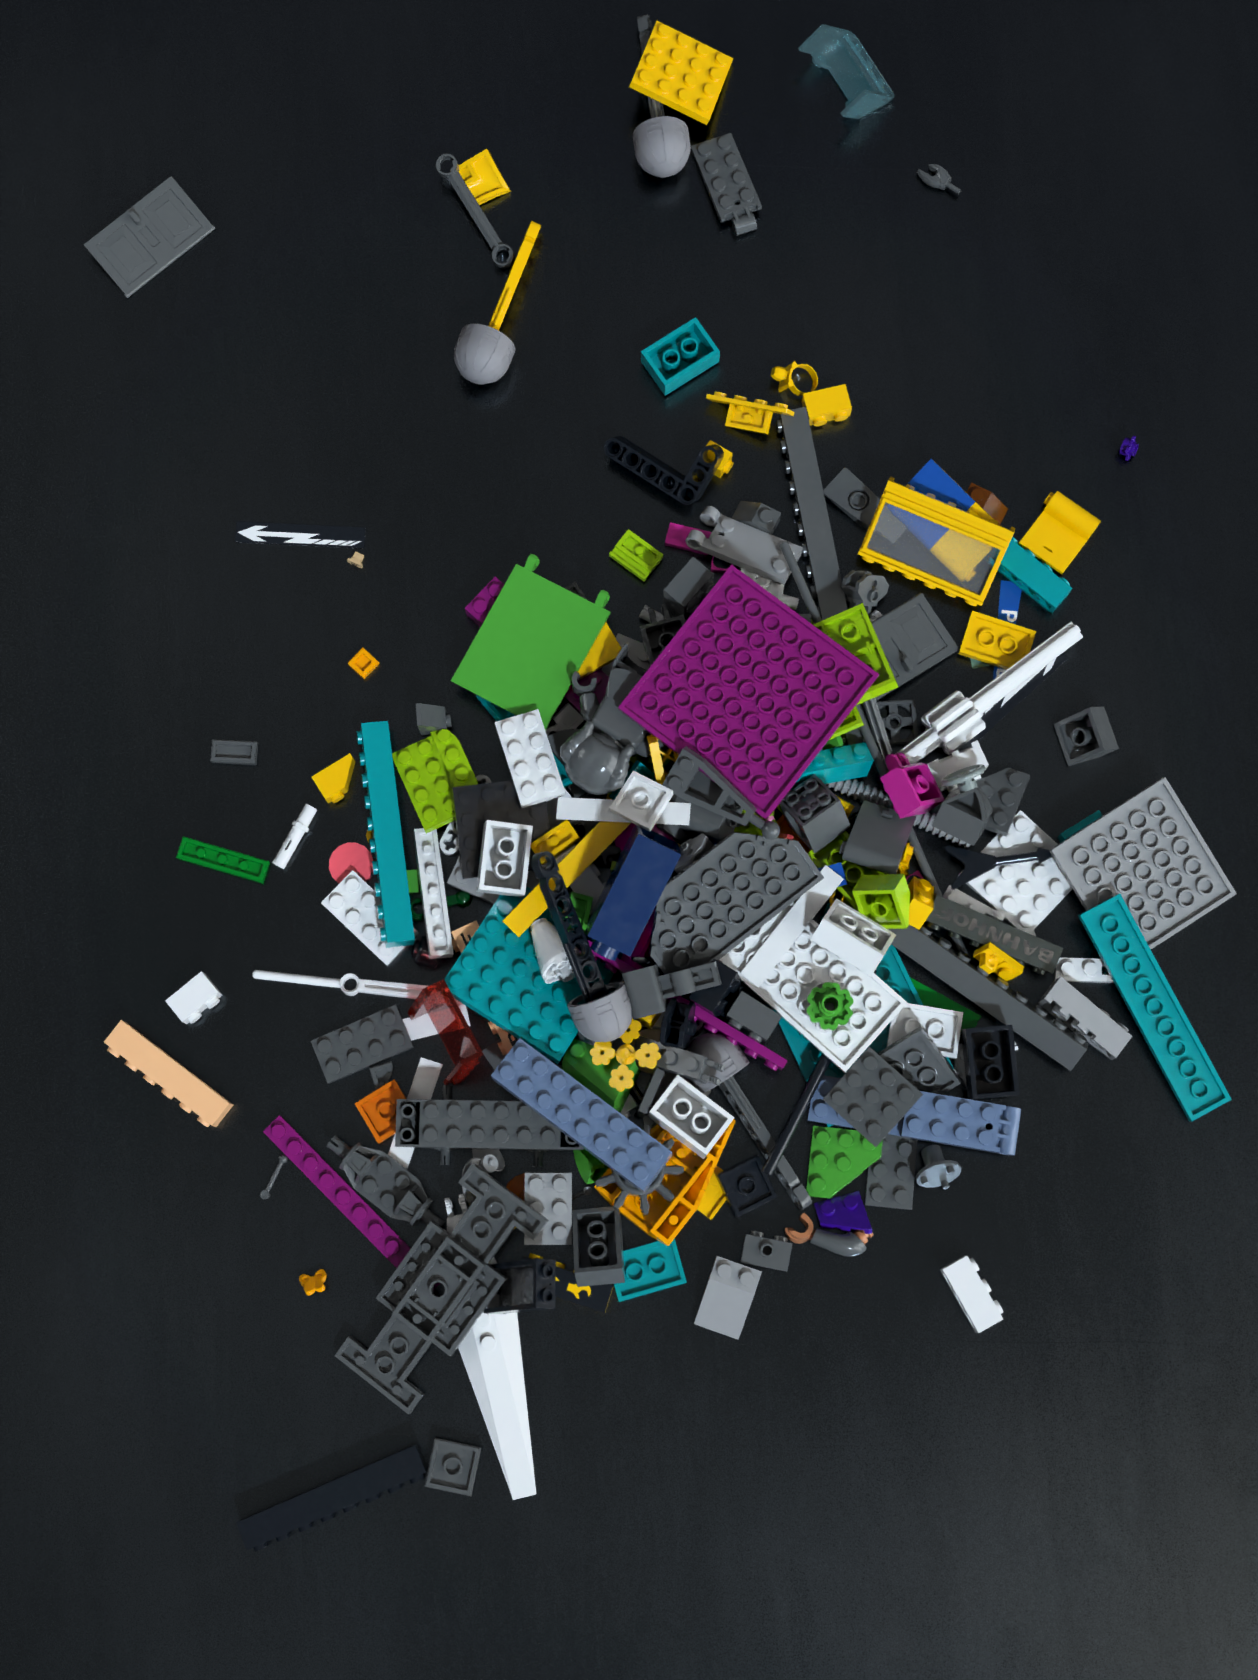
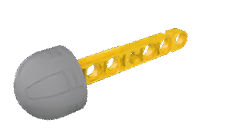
M532 220L489 325H465L454 348L455 364L460 374L472 383L483 385L499 380L508 370L515 353L513 342L500 332L499 329L541 228L540 224Z

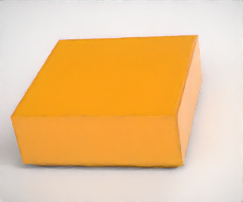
M362 647L347 664L365 679L380 663Z

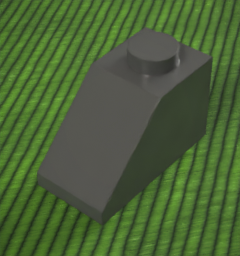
M740 501L732 519L773 535L780 522L781 512L763 503Z
M416 703L417 726L421 736H430L432 731L448 730V727H452L451 713H447L444 706Z

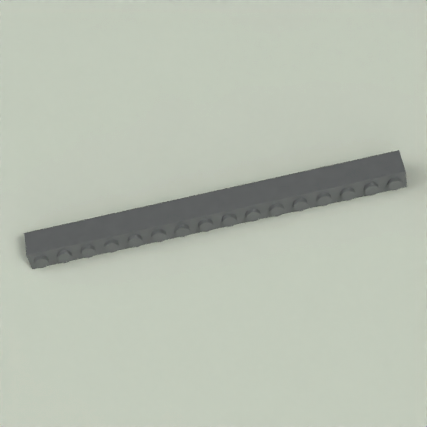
M802 407L790 409L794 412V417L780 414L779 419L776 420V427L778 433H782L783 440H780L781 451L786 453L787 461H784L786 474H790L791 477L788 485L790 495L794 494L795 502H793L794 515L799 516L800 523H797V531L799 536H803L804 544H801V547H803L802 555L807 557L808 565H805L806 575L812 581L810 594L816 600L817 610L821 619L825 620L848 609L844 590L841 587L842 579L807 409ZM861 703L859 706L872 733L864 706ZM859 728L841 735L843 746L865 742Z

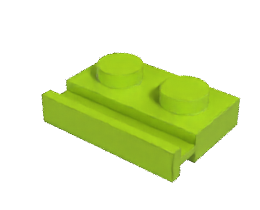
M629 529L609 553V557L643 582H645L649 574L653 572L664 558L661 552Z

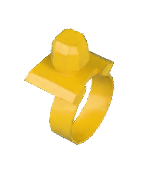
M796 361L784 368L780 366L772 368L771 377L780 382L779 393L787 388L797 396H802L805 393L798 390L791 379V374L795 368H803L811 375L812 388L810 392L814 391L818 385L816 371L807 364L797 365Z

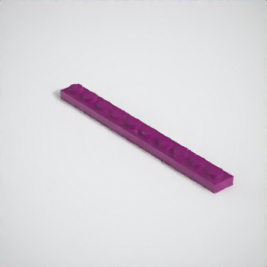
M592 950L595 960L597 961L598 959L605 964L604 968L613 974H616L617 971L624 973L636 970L619 958L613 961ZM682 996L671 997L676 998L680 1003L689 1004L690 1002ZM696 1005L694 1020L695 1022L699 1020L704 1023V1029L713 1034L719 1032L725 1035L726 1039L733 1045L738 1044L745 1048L744 1053L756 1059L758 1056L765 1060L764 1065L774 1071L777 1069L782 1071L788 1060Z
M279 1115L263 1133L397 1268L411 1247ZM435 1283L433 1290H435L441 1283Z

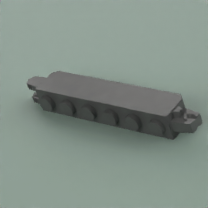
M578 1031L576 1040L594 1046L595 1041L587 1039ZM639 1036L638 1039H633L630 1043L635 1051L641 1049L640 1047L643 1043L648 1045L656 1043L658 1045V1052L661 1054V1058L657 1060V1065L654 1068H659L703 1084L709 1082L720 1085L721 1080L719 1078L709 1076L710 1068H714L717 1071H725L726 1066L714 1062L706 1056L676 1047L661 1045L658 1041ZM622 1038L610 1041L615 1051L625 1044Z

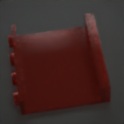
M443 979L422 989L407 1013L411 1021L428 1013L456 1066L443 1082L445 1085L450 1083L457 1085L466 1079L465 1077L470 1075V1072L475 1069L474 1067L479 1064L478 1060L483 1056V1052Z

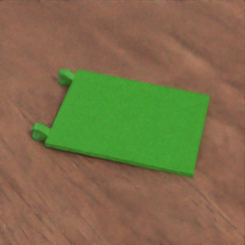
M530 554L524 567L518 564L515 565L452 677L451 682L516 716L538 709L546 731L572 684L573 673L579 671L611 613L604 609L610 599V595L607 591L601 590L594 604L534 573V570L538 567L540 560L536 555Z

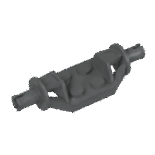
M337 1135L331 1140L338 1147L329 1141L326 1147L342 1158L339 1169L345 1171L353 1188L390 1218L408 1221L411 1226L415 1225L417 1221H422L425 1225H428L430 1221H435L440 1226L445 1224L446 1221L430 1210L433 1200L428 1198L421 1180L384 1151L362 1147L360 1142L351 1148L338 1138ZM358 1152L364 1154L365 1156H367V1157H369V1158H371V1159H368V1158L364 1157L363 1155L359 1154ZM414 1193L420 1198V1200H421L424 1204H422V1203L414 1196Z

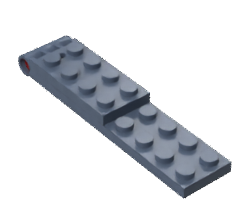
M823 1076L810 1101L807 1121L855 1129L823 1100L841 1078ZM920 1091L923 1094L921 1098L888 1133V1135L1015 1156L1021 1109ZM986 1124L991 1126L990 1130L986 1129Z

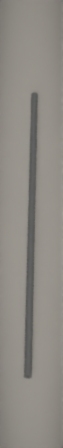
M788 541L780 544V548L809 614H811V619L816 624L822 621L790 545ZM858 704L856 707L864 724L859 729L874 759L880 777L888 773V770ZM912 828L908 841L914 847L913 852L925 880L934 886V894L943 897L915 831ZM951 937L956 951H963L968 954L962 939L958 940Z

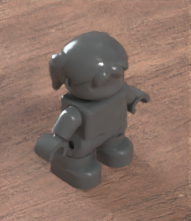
M624 644L613 662L606 693L600 704L594 693L597 687V677L592 678L589 686H581L578 684L580 680L578 671H575L572 675V689L577 696H580V713L586 723L561 745L560 757L564 761V768L571 782L583 791L594 795L610 794L624 786L630 757H634L637 754L642 757H651L646 737L651 734L618 710L619 705L647 671L630 660L627 644ZM658 740L659 748L666 752V749L669 748Z

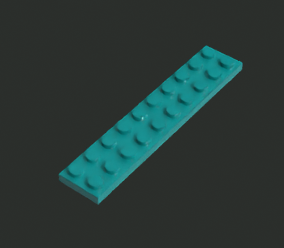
M1117 894L1078 915L1187 1119L1192 1122L1232 1100L1121 894Z

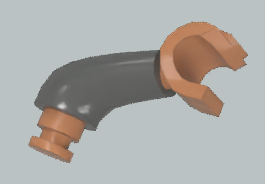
M805 1213L800 1216L799 1220L805 1225L806 1232L799 1233L793 1227L784 1229L785 1235L793 1243L801 1244L809 1239L811 1244L846 1257H854L865 1252L867 1249L865 1246L868 1242L867 1238H872L874 1235L873 1232L872 1234H865L864 1230L856 1229L853 1232L847 1231L845 1234L819 1228L815 1230L813 1229L812 1220Z

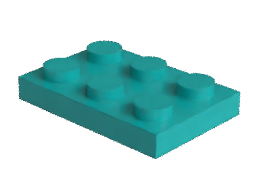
M675 1238L669 1246L656 1241L623 1251L625 1283H616L614 1287L618 1301L621 1302L687 1283Z

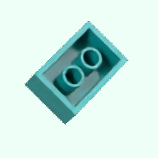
M696 317L641 351V363L665 396L720 361L719 349Z

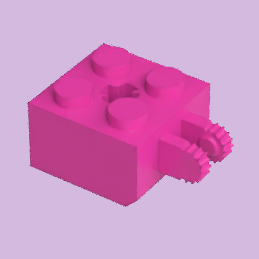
M901 752L886 756L885 762L889 772L880 779L900 819L927 813L945 800L927 764H910L908 758Z

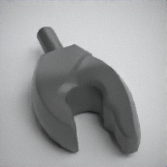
M928 165L929 170L936 174L935 176H931L921 169L917 170L921 180L928 186L945 190L948 187L957 194L961 192L960 188L950 183L951 176L940 165Z

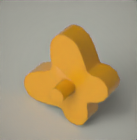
M319 1269L312 1277L306 1274L300 1275L299 1282L304 1287L305 1294L309 1296L315 1291L323 1292L325 1290L324 1282L326 1281L327 1274L324 1269Z

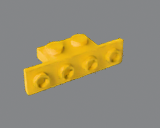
M714 391V395H706V399L712 402L729 405L725 423L727 427L768 434L773 413L794 417V412L789 410L786 404L775 403V406L767 405V401L760 399L748 402L746 397L734 395V399L727 398V394Z

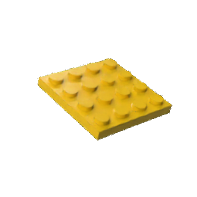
M656 21L629 87L707 125L733 58Z

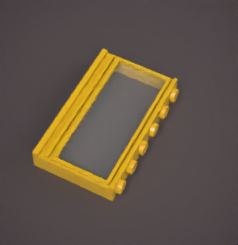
M890 477L858 555H861L862 559L866 562L874 563L875 561L882 564V567L888 571L894 572L897 570L903 573V576L907 579L923 581L926 587L931 589L940 588L950 597L956 598V596L964 598V601L969 605L977 606L978 604L982 606L1016 528L1011 527V529L1002 527L994 519H990V521L978 517V513L969 510V512L956 508L957 505L953 502L944 503L935 499L936 496L931 493L925 495L915 491L914 486L909 484L903 486L894 482V477Z

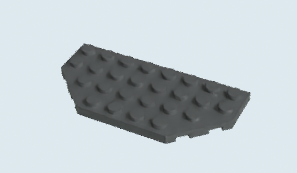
M731 832L667 882L656 904L648 954L663 974L711 963L713 959L718 961L824 879V877L797 840L784 838L768 840L762 835Z

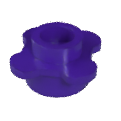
M1133 435L1131 439L1126 437L1121 445L1120 454L1126 456V461L1131 456H1135L1139 444L1136 442V436Z

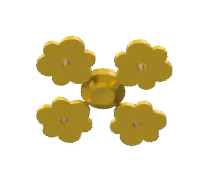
M633 1018L629 1028L619 1037L622 1038L625 1044L621 1045L617 1051L612 1048L611 1042H595L594 1048L590 1050V1055L593 1056L592 1062L597 1066L601 1064L608 1065L610 1059H613L616 1055V1059L621 1065L611 1071L612 1077L609 1079V1085L612 1088H616L619 1092L624 1091L625 1088H632L634 1084L632 1079L634 1072L629 1070L626 1065L632 1064L637 1059L640 1067L646 1066L649 1069H653L657 1065V1060L661 1058V1054L658 1052L659 1047L656 1043H650L649 1045L643 1043L640 1047L641 1049L637 1051L630 1045L633 1039L639 1038L640 1034L638 1031L642 1027L641 1023Z

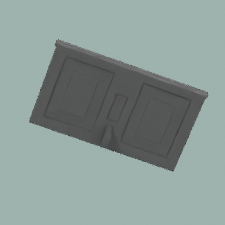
M170 176L86 242L84 247L121 289L124 296L129 298L215 230V226L208 221L173 177Z
M923 593L917 594L871 622L898 687L959 650V647ZM893 690L875 697L876 701L882 698L883 696L887 695L888 693L892 692Z

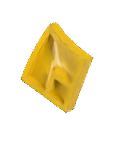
M488 149L483 150L459 165V173L479 205L511 191Z

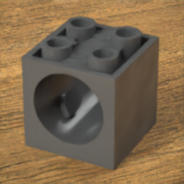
M815 774L788 792L779 804L789 827L814 854L851 828L840 799Z

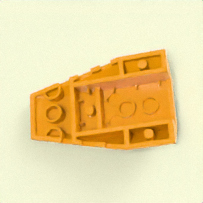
M733 1119L704 1159L658 1124L650 1129L649 1135L661 1144L669 1139L675 1141L670 1149L672 1157L666 1163V1166L679 1165L684 1167V1172L680 1175L666 1174L663 1177L662 1185L671 1190L675 1196L671 1202L664 1199L657 1191H654L647 1195L650 1206L649 1213L643 1216L640 1210L639 1197L628 1195L623 1206L619 1208L620 1213L647 1235L669 1246L698 1209L736 1120ZM608 1168L603 1176L611 1175L612 1169ZM611 1183L605 1187L594 1186L611 1206H614L615 1199L621 1193L617 1185Z

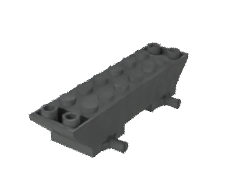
M442 1085V1099L440 1100L397 1099L395 1147L441 1151L440 1165H450V1151L456 1149L528 1150L534 1153L533 1167H537L538 1157V1167H543V1153L547 1151L584 1150V1148L521 1101L452 1100L451 1085H448V1090L446 1085Z

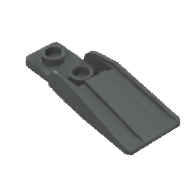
M843 468L823 490L824 495L857 524L868 530L880 499L849 469ZM884 505L873 532L877 531L893 544L906 531L907 527L892 515V512Z

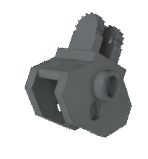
M852 570L843 578L841 587L847 595L846 600L850 602L849 609L863 603L869 616L872 606H877L878 601L887 594L889 584L882 575H872L870 571Z

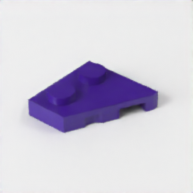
M859 1191L814 1203L821 1228H838L842 1231L856 1229L864 1230L865 1234H872V1227Z

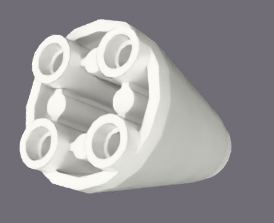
M546 918L536 920L530 928L532 930L531 936L541 977L546 984L560 980L563 982L572 980L575 975L556 927L550 921H547ZM575 946V953L577 956H580L581 951Z

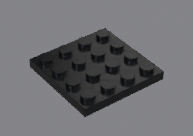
M513 780L452 787L463 879L478 877L483 826L486 820L533 826L531 843L550 831L547 802L544 801L521 808ZM530 848L528 871H532V870H533L532 864H531V860H532L533 855H535V853L533 852V850H532L531 848ZM540 862V865H541V867H542L543 869H545L546 866H547V863H545L544 865H542L541 862Z

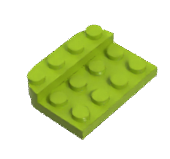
M447 729L430 732L431 736L392 753L393 761L426 834L456 820L452 787L478 784L459 740Z

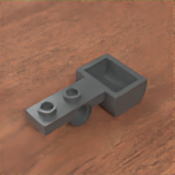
M716 961L660 975L657 964L621 973L630 999L633 1019L665 1012L668 1005L667 998L685 995L722 984Z

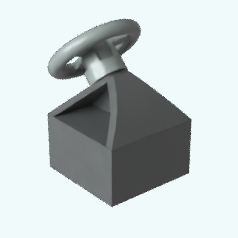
M983 764L960 769L942 779L941 783L943 786L957 784L959 789L951 791L945 798L932 824L933 827L972 846L975 845L982 835L993 812L988 798L977 787L974 777L985 771L986 768Z

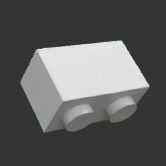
M201 971L165 1001L183 1023L188 1024L190 1022L192 1024L202 1016L201 1012L207 1007L211 1009L220 1002L219 998L222 996V993L209 977Z

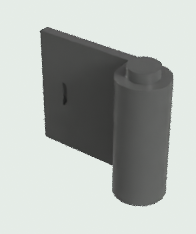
M863 800L848 841H843L839 854L843 855L842 860L886 874H897L916 816L900 819L894 809Z

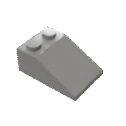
M716 1256L694 1324L739 1340L762 1271Z

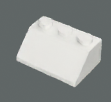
M836 898L811 940L816 942L818 946L836 954L839 959L854 965L859 971L872 976L896 934Z

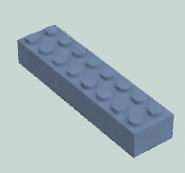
M521 1038L518 1039L491 1074L492 1079L642 1193L646 1192L672 1157V1151Z

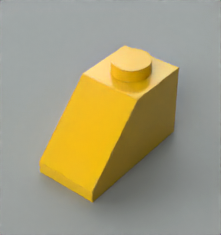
M350 753L312 776L328 804L342 800L345 797L344 794L348 792L355 765V760Z

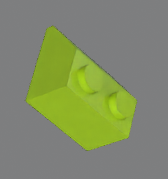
M862 875L852 890L859 912L886 929H907L909 926L910 890L905 875Z

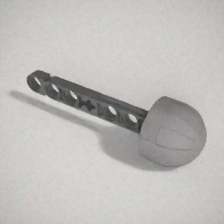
M648 14L637 17L642 54L653 30ZM648 97L651 119L642 122L633 132L635 156L640 167L645 172L655 177H669L680 172L689 158L691 147L688 127L685 122L678 118L665 116L664 105Z
M721 1033L700 1035L690 1043L687 1051L706 1056L714 1062L725 1065L726 1068L725 1071H717L714 1068H710L709 1076L719 1078L721 1080L720 1085L709 1082L703 1084L689 1079L690 1083L701 1093L719 1086L767 1160L775 1145V1141L733 1077L734 1074L742 1070L750 1062L739 1045H733L726 1039L725 1035ZM782 1155L774 1173L782 1186L787 1190L786 1192L796 1207L804 1210L812 1204L811 1197L800 1183L784 1155Z

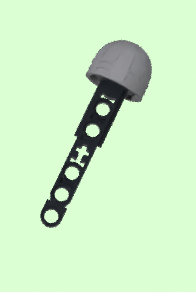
M548 851L536 853L531 860L532 868L536 878L540 879L541 891L582 993L567 1004L572 1020L577 1030L587 1039L595 1042L613 1041L625 1033L633 1017L624 982H614L605 985L564 880L557 872L559 868L553 854ZM542 856L547 860L545 869L540 865V858ZM550 878H552L556 884V888L554 891H552L548 885ZM559 900L564 903V911L562 913L557 908ZM576 944H579L581 947L580 956H577L574 948ZM585 965L588 966L590 969V975L588 978H586L583 974V968Z

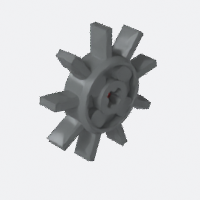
M644 1124L642 1130L650 1134L649 1125ZM669 1139L662 1145L670 1150L675 1141ZM665 1165L645 1193H642L613 1170L611 1175L597 1179L595 1185L596 1187H605L611 1183L617 1185L621 1193L614 1201L613 1208L615 1210L623 1206L628 1195L639 1197L640 1210L644 1216L649 1213L648 1194L657 1191L664 1199L670 1202L674 1199L675 1196L671 1190L662 1185L661 1182L666 1174H683L684 1167Z

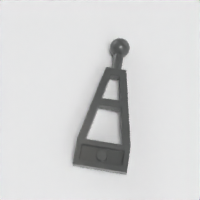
M687 746L682 749L663 782V786L673 790V793L681 799L746 826L749 822L761 829L763 837L768 840L776 839L779 836V825L774 821L766 822L754 813L757 808L705 758ZM700 768L723 789L716 803L688 791ZM729 796L746 811L744 815L724 807Z

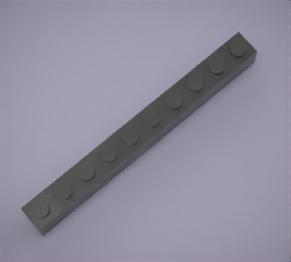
M925 924L922 925L920 930L911 925L907 929H888L896 934L891 943L894 947L1003 1024L1013 1025L1014 1032L1071 1071L1087 1051L1088 1043L1083 1035L1068 1030L1067 1025L1062 1020L1051 1018L1047 1015L1046 1009L1040 1005L1034 1006L1028 1001L1029 998L1025 994L1010 989V985L1002 978L998 977L996 979L979 968V965L971 961V957L963 951H956L951 947L952 944L943 937L939 939L932 934L933 930Z

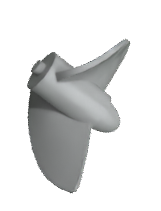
M472 1149L473 1158L465 1164L462 1170V1177L472 1163H475L488 1174L494 1171H502L505 1167V1161L499 1149ZM462 1186L465 1200L471 1206L476 1196Z

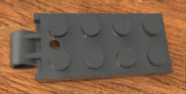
M728 133L692 145V155L720 222L731 219L732 228L736 236L756 230L757 223L752 212L762 209V205L732 134Z

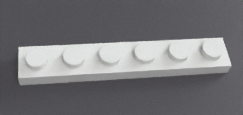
M424 828L414 829L413 837L429 959L453 957L454 953L437 829L427 834Z

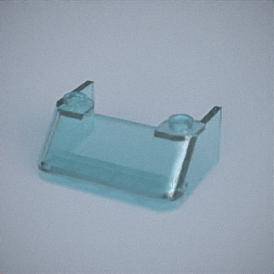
M822 24L798 48L800 52L811 54L813 57L812 61L818 68L828 69L848 100L845 102L846 108L841 112L843 117L860 119L888 104L895 97L892 89L865 48L851 31Z

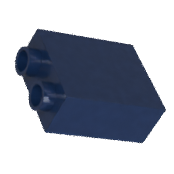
M637 825L634 826L588 919L587 936L591 938V950L613 961L616 960L619 952L631 956L681 857L677 842L652 830L649 832Z

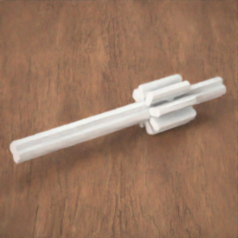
M1072 621L970 698H965L963 693L958 690L953 692L921 717V722L926 727L925 732L897 753L905 754L910 764H916L937 747L939 749L942 748L944 753L951 755V752L959 749L986 728L985 722L980 718L982 713L1082 639L1083 635L1080 633V628L1074 625Z

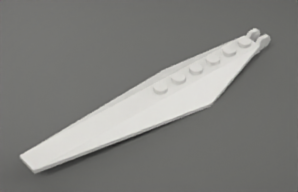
M460 1194L458 1198L463 1213L454 1215L450 1197L444 1198L448 1214L447 1232L450 1234L468 1210L463 1194ZM494 1257L489 1264H497ZM495 1295L486 1308L499 1307V1295ZM483 1312L458 1349L512 1499L516 1500L537 1494L517 1313L487 1314Z

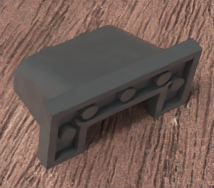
M698 771L688 791L716 803L723 789ZM675 794L669 801L678 803H690L686 800L681 799ZM729 796L724 807L741 814L743 808ZM691 803L689 825L657 824V828L680 845L702 833L711 842L718 843L731 832H734L738 823Z

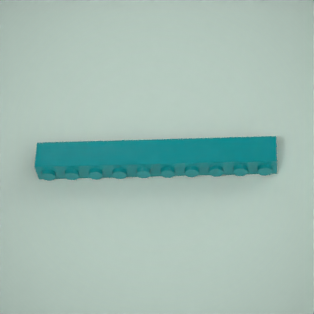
M388 721L361 723L360 731H356L357 744H362V752H359L360 766H364L365 774H361L362 786L367 787L368 794L364 796L365 809L370 811V817H367V829L372 831L373 839H369L370 853H375V861H372V872L378 878V883H374L375 896L380 897L381 905H377L378 919L383 920V927L380 928V939L385 941L386 948L409 946L414 944L415 936Z

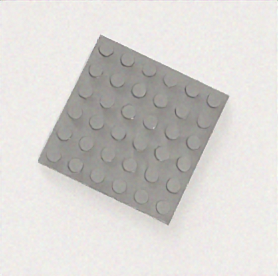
M1162 777L1049 850L1086 911L1117 894H1121L1150 949H1153L1237 894L1166 777Z

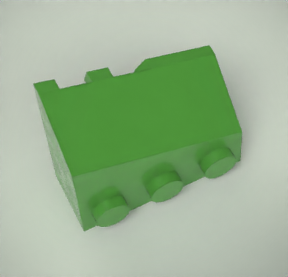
M573 1039L563 1057L561 1069L621 1113L632 1088H625L624 1091L619 1092L616 1088H612L609 1085V1079L612 1077L611 1071L621 1065L617 1061L616 1055L613 1059H610L608 1065L601 1064L597 1066L593 1064V1056L590 1055V1050L594 1046ZM634 1061L626 1066L634 1072L632 1079L635 1084L640 1070Z

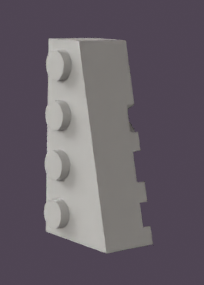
M1062 977L1052 982L1037 1003V1005L1042 1006L1053 1017L1062 1020L1074 1033L1078 1032L1087 1039L1086 1042L1110 1060L1117 1058L1132 1037L1128 1033L1129 1029L1126 1026L1112 1020L1106 1011L1098 1008Z

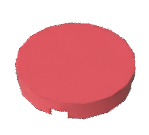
M347 842L338 846L332 852L329 859V871L332 878L338 884L352 870L367 882L373 874L372 861L374 859L365 846L356 842Z

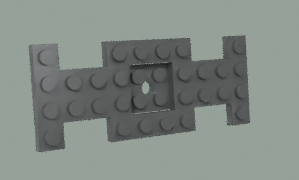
M475 1163L470 1165L458 1183L475 1195L476 1199L450 1234L434 1221H430L377 1295L376 1299L393 1313L371 1346L367 1349L355 1338L348 1336L335 1354L336 1358L408 1415L416 1407L424 1393L410 1383L407 1377L429 1346L433 1343L447 1355L452 1356L507 1280V1277L489 1263L512 1230L517 1227L532 1240H535L549 1221ZM437 1282L442 1283L445 1287V1292L442 1296L434 1293L433 1287Z

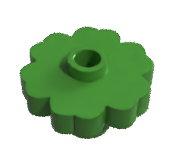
M825 982L822 988H813L811 994L807 997V1002L810 1006H808L806 1013L812 1023H819L822 1030L834 1031L838 1024L846 1025L853 1015V1011L849 1008L854 1002L848 990H840L838 983ZM827 1003L833 1004L834 1009L832 1011L825 1008Z

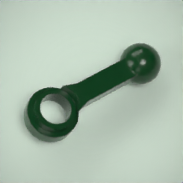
M460 890L455 895L446 896L447 907L459 906L466 908L472 903V895ZM414 898L410 901L412 920L423 921L424 914H417L413 911V905L416 903L422 904V898Z

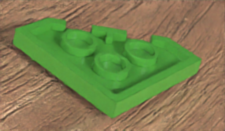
M813 1126L806 1188L809 1196L831 1199L838 1191L851 1183L865 1169L882 1157L883 1140L875 1147L857 1130Z

